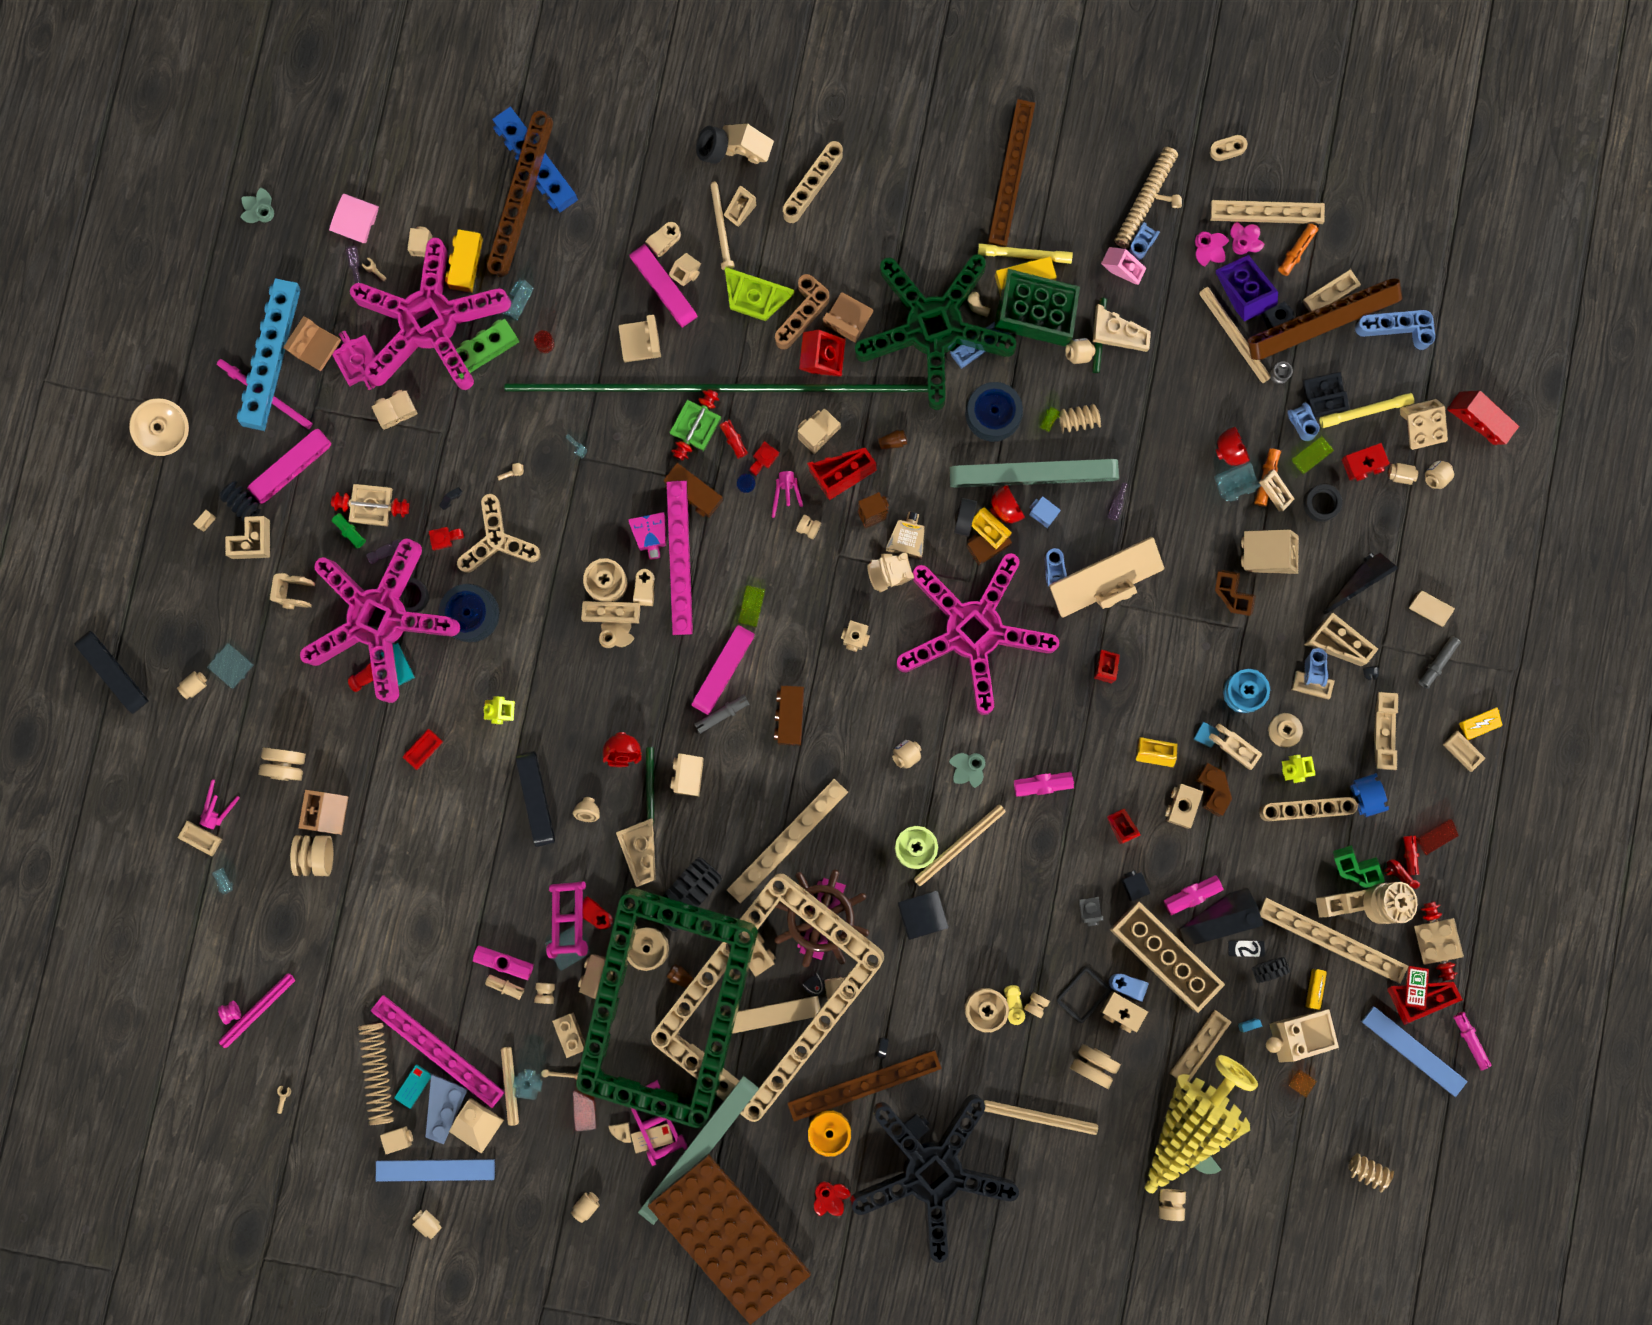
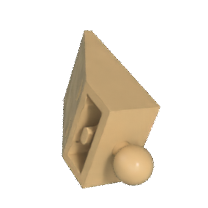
M1329 1009L1271 1023L1270 1028L1273 1037L1269 1038L1266 1042V1048L1272 1053H1277L1279 1062H1294L1339 1048Z

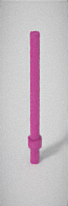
M222 359L217 362V365L228 372L231 378L238 379L246 386L248 385L246 383L247 377L241 373L240 369L229 365ZM257 387L255 392L260 393L263 388ZM275 396L273 397L272 404L305 428H311L312 422Z

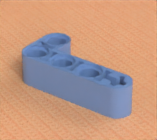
M1427 310L1366 315L1355 325L1356 333L1363 337L1412 332L1414 346L1419 350L1428 348L1435 340L1433 316ZM1418 318H1423L1425 320V324H1421ZM1400 319L1405 320L1407 326L1401 325ZM1381 321H1385L1388 324V328L1383 327ZM1421 336H1425L1428 343L1423 342Z

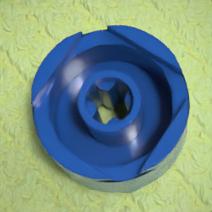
M1376 773L1353 780V784L1350 786L1353 797L1357 796L1359 801L1357 808L1359 815L1364 814L1365 817L1389 810V806L1385 807L1384 802H1387V797L1381 781H1376L1375 779L1378 777Z

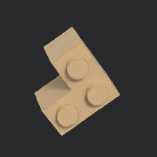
M749 124L723 126L728 136L726 155H744L748 158V161L755 164L767 162L774 142L772 139Z
M825 408L821 412L818 410L808 421L805 419L798 426V439L815 454L841 428V424Z
M264 516L245 517V536H226V556L231 559L270 558V520Z

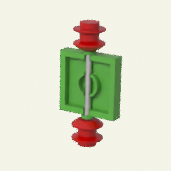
M710 389L702 391L705 396L704 398H699L701 406L689 400L686 401L670 431L671 435L682 440L675 442L678 446L676 450H671L674 453L673 456L681 461L689 459L686 456L687 452H692L689 445L702 451L705 450L721 420V416L708 410V408H715L714 401L720 400L717 397L718 394Z

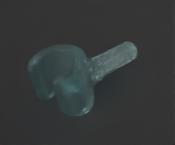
M568 434L566 439L576 447L574 453L584 458L587 449Z

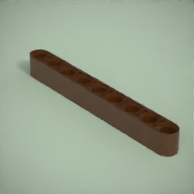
M536 111L531 117L488 260V270L499 277L506 276L510 270L553 127L552 118L543 111ZM545 118L544 124L539 125L540 119ZM540 136L539 142L534 144V138ZM534 154V159L528 162L529 156ZM528 172V178L523 180V175ZM523 190V196L517 198L518 192ZM517 208V215L512 217V211ZM509 227H512V232L509 235H507V229ZM506 245V251L501 253L502 246ZM501 263V269L496 271V265Z
M1396 278L1385 280L1248 339L1251 359H1264L1401 301L1400 280Z

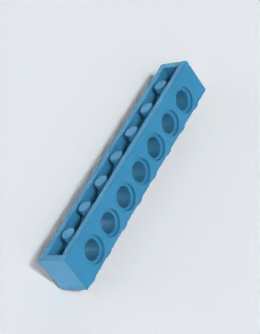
M275 279L274 284L270 286V300L265 304L266 315L260 324L261 335L256 339L255 347L257 350L251 359L252 370L247 375V389L242 394L243 405L237 413L238 422L243 427L265 431L285 353L283 347L289 338L301 291L298 283ZM280 299H286L284 303L278 304ZM276 316H281L279 321H273ZM271 334H277L274 339H268ZM272 351L271 356L264 357L266 352ZM262 369H268L265 375H259ZM257 387H263L260 393H255ZM258 405L257 410L250 411L251 406Z

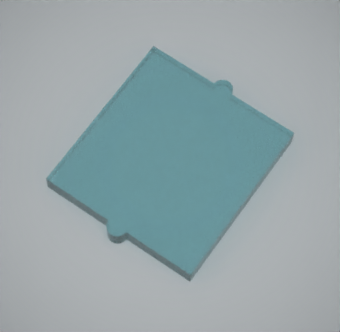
M228 643L219 654H216V658L207 668L234 689L241 679H245V675L254 665Z
M575 926L560 934L559 946L575 945ZM552 939L545 943L546 947L549 943H552ZM588 950L585 956H579L577 953L558 954L556 958L551 959L555 960L560 971L589 955L590 952Z

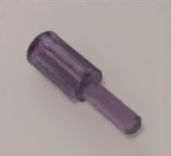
M350 246L346 248V253L356 284L360 283L358 272L360 263L357 247Z
M1125 482L1122 483L1118 497L1114 499L1107 516L1111 520L1118 521L1124 504L1122 500L1128 486Z

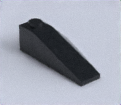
M1371 553L1363 558L1364 563L1356 569L1324 609L1323 613L1331 612L1369 586L1380 581L1397 570V566L1382 553L1377 555Z

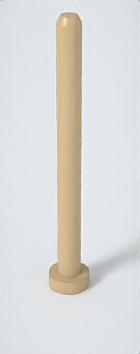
M711 182L710 186L723 258L721 269L725 270L726 267L733 269L734 262L730 260L717 182Z

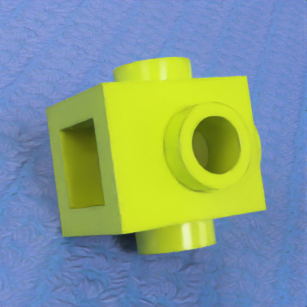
M494 696L493 700H485L484 719L492 720L491 724H503V721H513L515 701H507L505 697Z
M1300 755L1289 756V760L1282 761V772L1285 776V781L1293 780L1294 783L1304 782L1305 777L1315 776L1312 756L1301 758Z

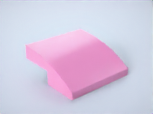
M343 194L334 213L329 230L366 243L371 225H374L379 206Z

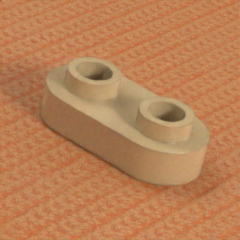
M1235 135L1216 141L1210 148V156L1216 161H1223L1242 155L1247 148V140L1241 135ZM1237 144L1240 148L1235 149L1234 145ZM1216 150H1221L1222 154H1217Z

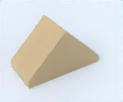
M740 186L724 216L736 226H740L756 207V197Z

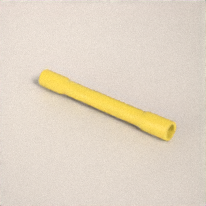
M979 244L978 255L1036 260L1051 256L1052 261L1057 263L1071 264L1073 252L1042 251L1000 247L989 244Z
M1408 393L1390 400L1319 418L1322 428H1326L1355 418L1414 404V397L1412 393Z

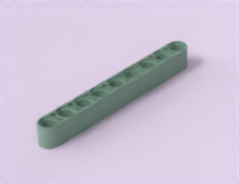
M1117 459L959 465L949 467L950 487L954 488L1119 480Z
M742 1077L638 1213L652 1225L655 1224L658 1218L649 1209L648 1203L711 1152L759 1090L755 1084L746 1077Z

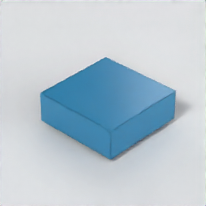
M1202 722L1194 740L1212 748L1214 742L1209 736L1211 733L1218 736L1220 732L1209 724Z
M1254 1018L1239 1023L1238 1027L1241 1032H1247L1262 1027L1259 1019Z

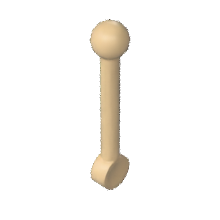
M544 1069L541 1075L543 1077H571L577 1080L578 1072L570 1074L549 1072V1070Z

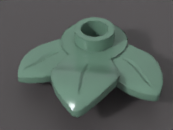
M259 188L256 197H242V204L246 211L240 217L247 223L271 221L274 217V210L271 207L272 198L265 189ZM264 211H268L266 216H262Z
M959 753L950 759L949 763L957 768L953 777L954 783L963 784L969 781L974 788L982 783L984 778L982 770L985 767V759L982 755L974 753L969 756ZM978 760L979 766L974 767L972 761Z

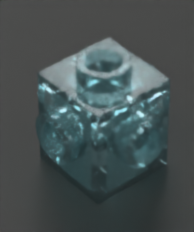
M524 1069V1072H520L518 1076H515L513 1088H516L515 1097L531 1100L537 1098L538 1091L541 1092L543 1080L540 1079V1074H536V1070Z

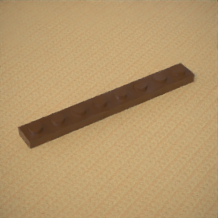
M1017 99L988 244L1007 247L1035 102Z
M933 1050L787 1103L795 1122L941 1070L942 1068L936 1051Z

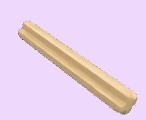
M503 1047L501 1048L507 1119L508 1125L513 1126L519 1123L512 1048Z

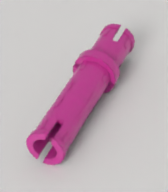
M1460 1012L1457 1016L1454 1015L1453 1019H1455L1461 1031L1460 1035L1464 1037L1479 1069L1485 1070L1491 1067L1492 1064L1475 1034L1476 1030L1469 1023L1465 1012Z

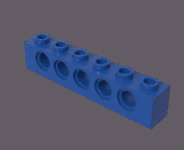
M510 106L492 119L495 124L493 129L499 137L502 135L505 138L504 144L509 151L513 150L516 153L514 157L518 162L522 150L519 149V146L524 143L528 129ZM516 129L514 134H508L509 130ZM544 153L536 180L538 183L536 187L542 195L546 194L548 196L547 202L553 210L556 208L561 213L578 199L575 192L546 153ZM534 154L529 156L528 162L534 158ZM542 173H549L548 177L540 178ZM554 187L560 188L557 193L551 192Z

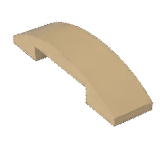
M1379 692L1377 696L1374 728L1376 769L1397 770V750H1395L1396 713H1398L1397 693Z

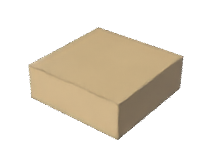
M205 510L193 525L204 532L216 517Z

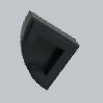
M459 487L450 491L444 496L439 506L446 510L451 506V501L455 498L458 499L463 491Z

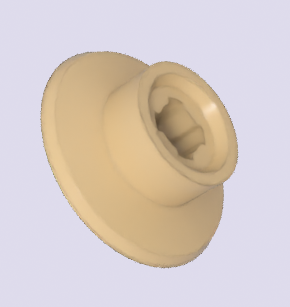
M1282 713L1271 720L1268 732L1271 740L1276 745L1286 748L1292 747L1300 741L1303 727L1296 716ZM1285 726L1290 728L1288 734L1283 732Z

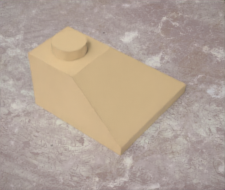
M471 1098L458 1114L449 1132L482 1154L504 1120Z

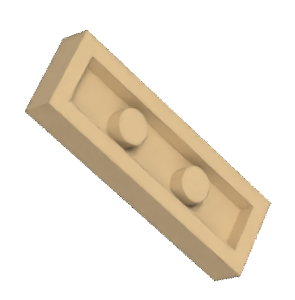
M1350 269L1303 299L1302 302L1311 312L1340 300L1360 287L1361 284Z
M583 601L581 617L583 622L639 623V603Z

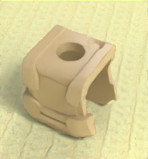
M902 553L898 556L881 554L879 560H871V563L867 565L872 586L879 592L887 590L889 586L902 585L914 579L907 553Z
M285 573L274 575L270 594L271 601L283 605L282 608L294 609L295 606L312 607V604L304 601L286 599L289 583L315 586L312 580L301 576L289 577Z

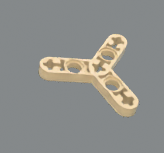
M493 494L485 495L482 498L481 505L486 537L458 559V568L464 573H470L497 551L528 562L539 560L541 553L536 545L504 534L499 499ZM489 499H492L495 502L494 504H492L493 511H497V513L491 512L490 507L486 505V503L489 502ZM491 517H497L499 520L498 524L494 527L488 524V520ZM490 530L496 531L497 537L501 538L497 545L491 542L494 539V533L489 532ZM511 542L519 544L517 551L511 552L509 550ZM523 545H526L524 549L531 551L533 548L536 556L529 558L527 553L522 552ZM480 547L486 548V555L483 557L476 555V551ZM473 554V556L478 560L476 563L474 560H472L469 563V568H462V566L464 565V560L470 561L472 559V557L469 555Z

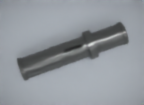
M1450 636L1432 664L1427 666V671L1421 680H1419L1418 683L1422 687L1429 689L1436 677L1442 674L1441 670L1451 658L1456 648L1461 644L1459 639Z
M743 694L730 703H725V706L694 723L699 733L702 734V732L731 715L733 717L737 711L750 705L745 695Z

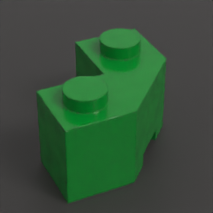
M1352 845L1333 851L1341 877L1355 881L1365 888L1385 882L1377 857L1358 863Z

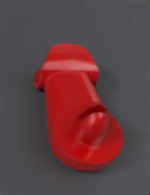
M371 663L358 674L352 675L348 679V685L354 692H358L362 689V686L373 681Z
M1389 860L1387 862V868L1384 870V873L1387 871L1388 873L1385 875L1393 874L1403 883L1408 884L1410 887L1412 886L1414 889L1420 886V883L1413 880L1398 861Z

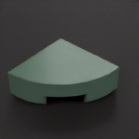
M1211 1156L1202 1162L1200 1161L1195 1166L1198 1171L1205 1174H1215L1221 1171V1168Z

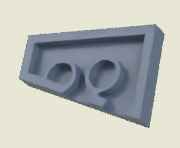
M431 1074L426 1138L441 1144L445 1143L468 1090L466 1087Z

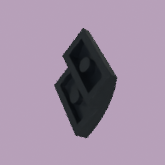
M1341 372L1302 380L1307 404L1310 406L1314 417L1350 410L1347 391H1344Z
M938 891L898 902L908 940L948 928Z

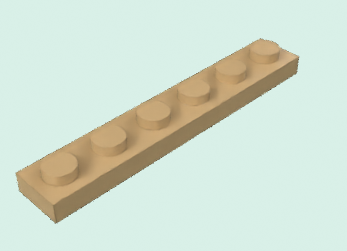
M1212 200L1210 221L1323 224L1325 203Z

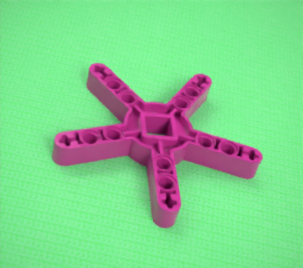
M439 238L430 239L426 245L420 291L403 299L362 283H356L350 288V294L358 305L397 319L401 328L393 339L367 365L365 375L373 385L381 386L418 347L435 348L457 386L462 390L470 389L474 384L473 377L450 338L456 329V324L507 311L511 306V301L503 289H494L448 301L442 295L448 251L442 240ZM434 310L438 319L421 328L416 320ZM448 346V349L442 351L444 347ZM454 361H457L455 365L451 366ZM462 373L464 375V379H461L459 374Z
M403 539L399 543L378 589L366 591L336 562L327 558H319L315 563L316 572L350 606L347 611V623L304 647L300 652L301 660L304 663L318 666L358 642L367 644L369 646L375 695L381 701L395 702L399 697V688L392 643L399 639L403 631L443 636H455L460 631V624L457 620L447 616L406 612L403 603L399 600L422 553L421 545L411 539ZM404 562V567L400 570L399 567ZM341 576V581L337 584V580ZM396 580L395 586L391 587L392 581ZM353 589V590H354V593H353V595L350 597V595H349V594H350V591ZM376 607L386 611L378 630L368 626V622ZM414 618L415 623L413 626H410V622ZM432 620L433 625L431 628H428V623ZM442 624L448 626L450 625V627L444 628L442 627ZM346 633V639L343 641L342 637ZM328 643H330L329 650L326 649ZM384 651V657L380 660V654ZM386 670V671H387V675H386V677L383 679L382 674H383V672Z
M1012 553L1005 555L980 602L971 601L964 604L926 566H917L913 571V581L947 615L949 620L945 634L898 657L896 665L899 671L909 672L954 650L957 654L969 658L977 712L981 715L989 714L994 708V699L987 655L998 644L1043 653H1052L1059 646V639L1053 634L1002 625L1001 618L995 611L1019 566V558ZM1013 560V565H1011L1008 572L1004 571L1008 564L1007 562ZM918 572H919V573L925 572L924 578H925L927 581L929 580V578H931L932 580H930V581L927 583V585L924 586V584H925L926 581H925L922 577H921V578H917ZM1004 576L1006 583L998 584L996 577ZM935 584L939 587L940 591L932 593L929 587ZM990 592L995 593L997 600L990 601L987 598V594ZM950 598L953 605L945 607L942 603L943 599ZM973 617L987 630L975 644L961 630ZM1010 632L1015 633L1017 640L1014 642L1009 641L1007 634ZM1033 636L1036 643L1029 645L1026 642V637ZM1040 637L1043 638L1041 642H1047L1050 639L1051 643L1054 644L1051 648H1048V644L1044 643L1038 647ZM942 642L945 645V649L937 651L934 646L935 643ZM925 650L928 657L922 660L918 658L917 652ZM911 654H913L914 660L909 662L907 668L905 665H900L902 663V659L908 661L912 659ZM975 664H983L985 667L984 672L978 673L974 668ZM979 682L986 683L987 690L984 692L979 691L977 684ZM989 694V697L986 696L985 702L990 706L985 711L983 707H980L983 703V697L978 698V696Z

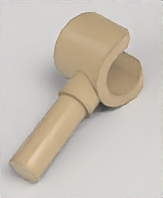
M1157 194L1156 199L1172 202V208L1182 207L1180 195H1173L1171 197Z
M367 258L371 265L366 267L362 263V266L367 272H373L384 282L387 278L378 271L372 259Z
M520 463L512 464V471L499 475L498 479L502 480L513 475L521 476L524 472L523 465Z
M280 1086L277 1090L280 1096L277 1110L279 1114H282L286 1097L291 1094L289 1087L284 1095L282 1094L283 1086Z

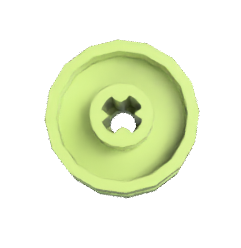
M909 827L901 832L896 839V857L901 864L908 868H924L931 864L937 856V839L925 827ZM915 844H918L920 847L917 852L913 851L912 848Z

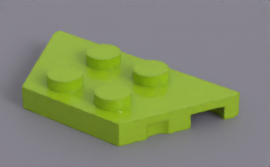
M727 267L725 268L730 310L767 321L794 294L793 289Z

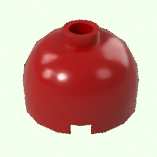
M1236 427L1226 430L1219 436L1217 441L1218 449H1215L1220 460L1224 459L1227 464L1232 466L1242 465L1250 461Z
M1007 484L993 494L991 499L993 508L990 511L996 518L999 517L1002 522L1007 524H1013L1025 518Z
M624 732L616 733L604 744L603 762L607 761L609 766L627 767L629 766L628 762L634 761V764H637L641 761L640 744L634 737Z

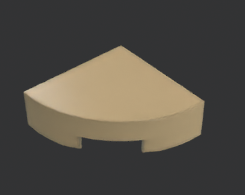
M629 1122L609 1126V1130L615 1138L625 1143L632 1142Z

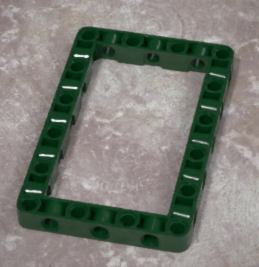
M632 888L627 890L619 901L577 1076V1089L584 1094L694 1128L704 1127L712 1114L757 938L758 931L756 926L747 921ZM628 897L632 898L635 904H631L628 901ZM666 909H670L673 915L667 914ZM637 916L732 944L693 1100L679 1097L678 1094L659 1088L646 1087L639 1082L620 1076L617 1078L604 1074L603 1069H601L611 1037L609 1033L611 1024L615 1020L618 1008L619 991L625 979L628 954L632 948L637 926H635ZM703 921H709L712 926H706ZM742 932H747L750 938H745ZM619 934L624 935L626 937V941L622 940L619 937ZM732 969H738L741 974H735ZM610 971L616 972L618 977L613 976ZM723 1005L729 1006L731 1011H727ZM602 1007L607 1008L609 1012L603 1011ZM718 1041L722 1044V1046L719 1047L714 1042ZM593 1043H597L600 1048L595 1047ZM705 1077L711 1078L713 1082H708ZM585 1078L589 1079L591 1083H588ZM622 1090H626L629 1095L624 1094ZM659 1101L664 1102L666 1106H662ZM696 1113H701L703 1118L699 1117Z

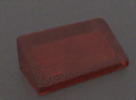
M1447 819L1417 837L1416 841L1424 854L1428 855L1459 835L1452 819Z
M574 1090L575 1131L596 1129L594 1096Z

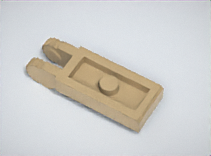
M1217 724L1215 728L1227 737L1223 741L1217 735L1211 733L1209 738L1246 768L1252 770L1262 753L1233 731H1229L1224 726Z

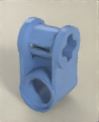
M1144 222L1128 252L1138 261L1141 260L1155 242L1160 231H1154L1146 226ZM1134 247L1141 248L1142 252H1136Z
M1305 402L1295 410H1288V417L1295 426L1300 438L1304 441L1313 440L1318 434L1320 427L1313 416L1310 406ZM1310 427L1313 430V434H1308L1305 428Z
M1056 548L1049 550L1044 559L1047 586L1067 577L1063 553ZM1051 553L1057 554L1059 561L1056 563L1051 562L1049 555Z
M1315 648L1305 659L1304 683L1306 685L1310 683L1320 684L1322 687H1325L1328 681L1327 653L1321 648Z
M1114 974L1110 977L1109 986L1111 989L1143 1002L1149 983L1124 974ZM1116 979H1117V980H1120V979H1121V982H1123V985H1122V986H1118V984L1115 983V982H1116Z

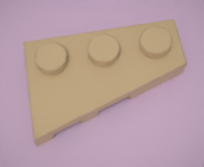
M1100 304L1096 306L1093 342L1145 352L1149 350L1151 331L1132 321L1128 322L1120 318L1117 313L1105 310Z
M653 819L616 832L636 887L656 880Z

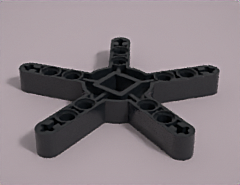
M976 1094L969 1095L940 1141L922 1144L887 1103H877L873 1108L875 1118L905 1153L907 1158L904 1162L903 1173L854 1193L850 1198L853 1211L858 1215H864L913 1194L917 1199L925 1202L928 1253L933 1261L937 1263L944 1262L948 1257L945 1201L952 1198L958 1190L1010 1202L1016 1200L1019 1196L1018 1187L1012 1180L964 1169L957 1158L959 1151L985 1111L984 1101ZM972 1103H974V1104L978 1103V1104H979L978 1107H975V1106L972 1107V1106H971ZM881 1110L886 1112V1114L889 1117L888 1120H886V1118L882 1114H880ZM963 1118H968V1124L965 1126H961V1120ZM894 1124H899L900 1129L892 1132L891 1127ZM958 1135L956 1142L951 1143L949 1141L951 1136ZM912 1139L913 1142L909 1147L903 1146L905 1140ZM937 1160L946 1172L929 1185L920 1173ZM969 1178H975V1182L972 1185L966 1184ZM993 1182L994 1186L992 1189H985L987 1183ZM894 1185H901V1189L899 1191H892V1187ZM1011 1187L1012 1191H1008L1007 1193L1004 1191V1189L1009 1190V1188ZM882 1192V1198L878 1200L873 1198L875 1193ZM861 1200L862 1206L859 1207L857 1202ZM939 1208V1214L931 1215L933 1209ZM935 1228H941V1232L938 1235L932 1234ZM936 1243H938V1245H939V1247H940V1249H941V1250H939V1252H938L939 1254H935V1252H937V1245H936Z

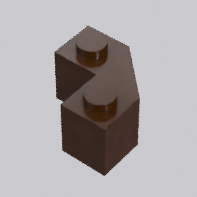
M1225 570L1218 571L1215 591L1227 605L1226 607L1231 613L1251 616L1254 611L1256 595L1237 592L1240 573Z
M1206 763L1201 768L1195 781L1211 790L1202 807L1220 817L1224 815L1232 801V796L1225 772Z

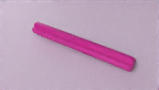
M286 974L218 1041L223 1048H227L295 982L294 977L291 974Z

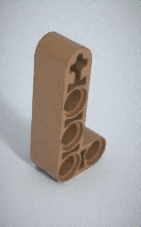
M805 274L799 278L798 289L806 299L775 333V342L780 349H788L829 303V291L811 275ZM809 282L812 286L810 288H803L802 284ZM823 294L826 298L820 301L816 299V296ZM806 308L813 309V313L809 315L803 311ZM796 321L799 322L801 326L799 328H793L791 324ZM787 335V341H780V337L784 338Z

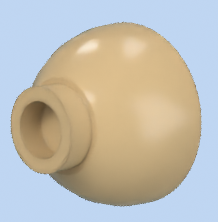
M584 797L583 801L575 806L573 810L574 817L584 822L598 820L600 812L598 806L594 803L595 800L590 797Z

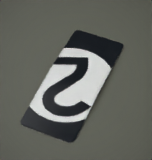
M1229 941V956L1264 957L1265 942Z

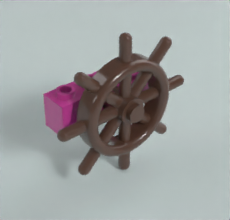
M832 870L829 879L823 878V881H818L817 885L810 887L801 872L796 873L795 877L803 889L812 896H814V893H819L817 900L836 915L845 910L846 922L864 937L869 935V930L853 925L854 913L852 906L864 901L866 894L860 893L848 900L843 894L846 885L837 882L838 870ZM781 901L778 902L775 908L788 912L787 923L789 930L775 937L777 944L793 937L798 943L797 948H800L799 953L805 954L802 962L803 967H809L812 957L822 960L824 952L833 950L839 964L843 965L846 963L841 949L806 921L796 926L795 915L797 914ZM810 905V909L807 912L814 914L815 908ZM807 930L805 937H803L800 933ZM842 931L839 937L846 938V932Z

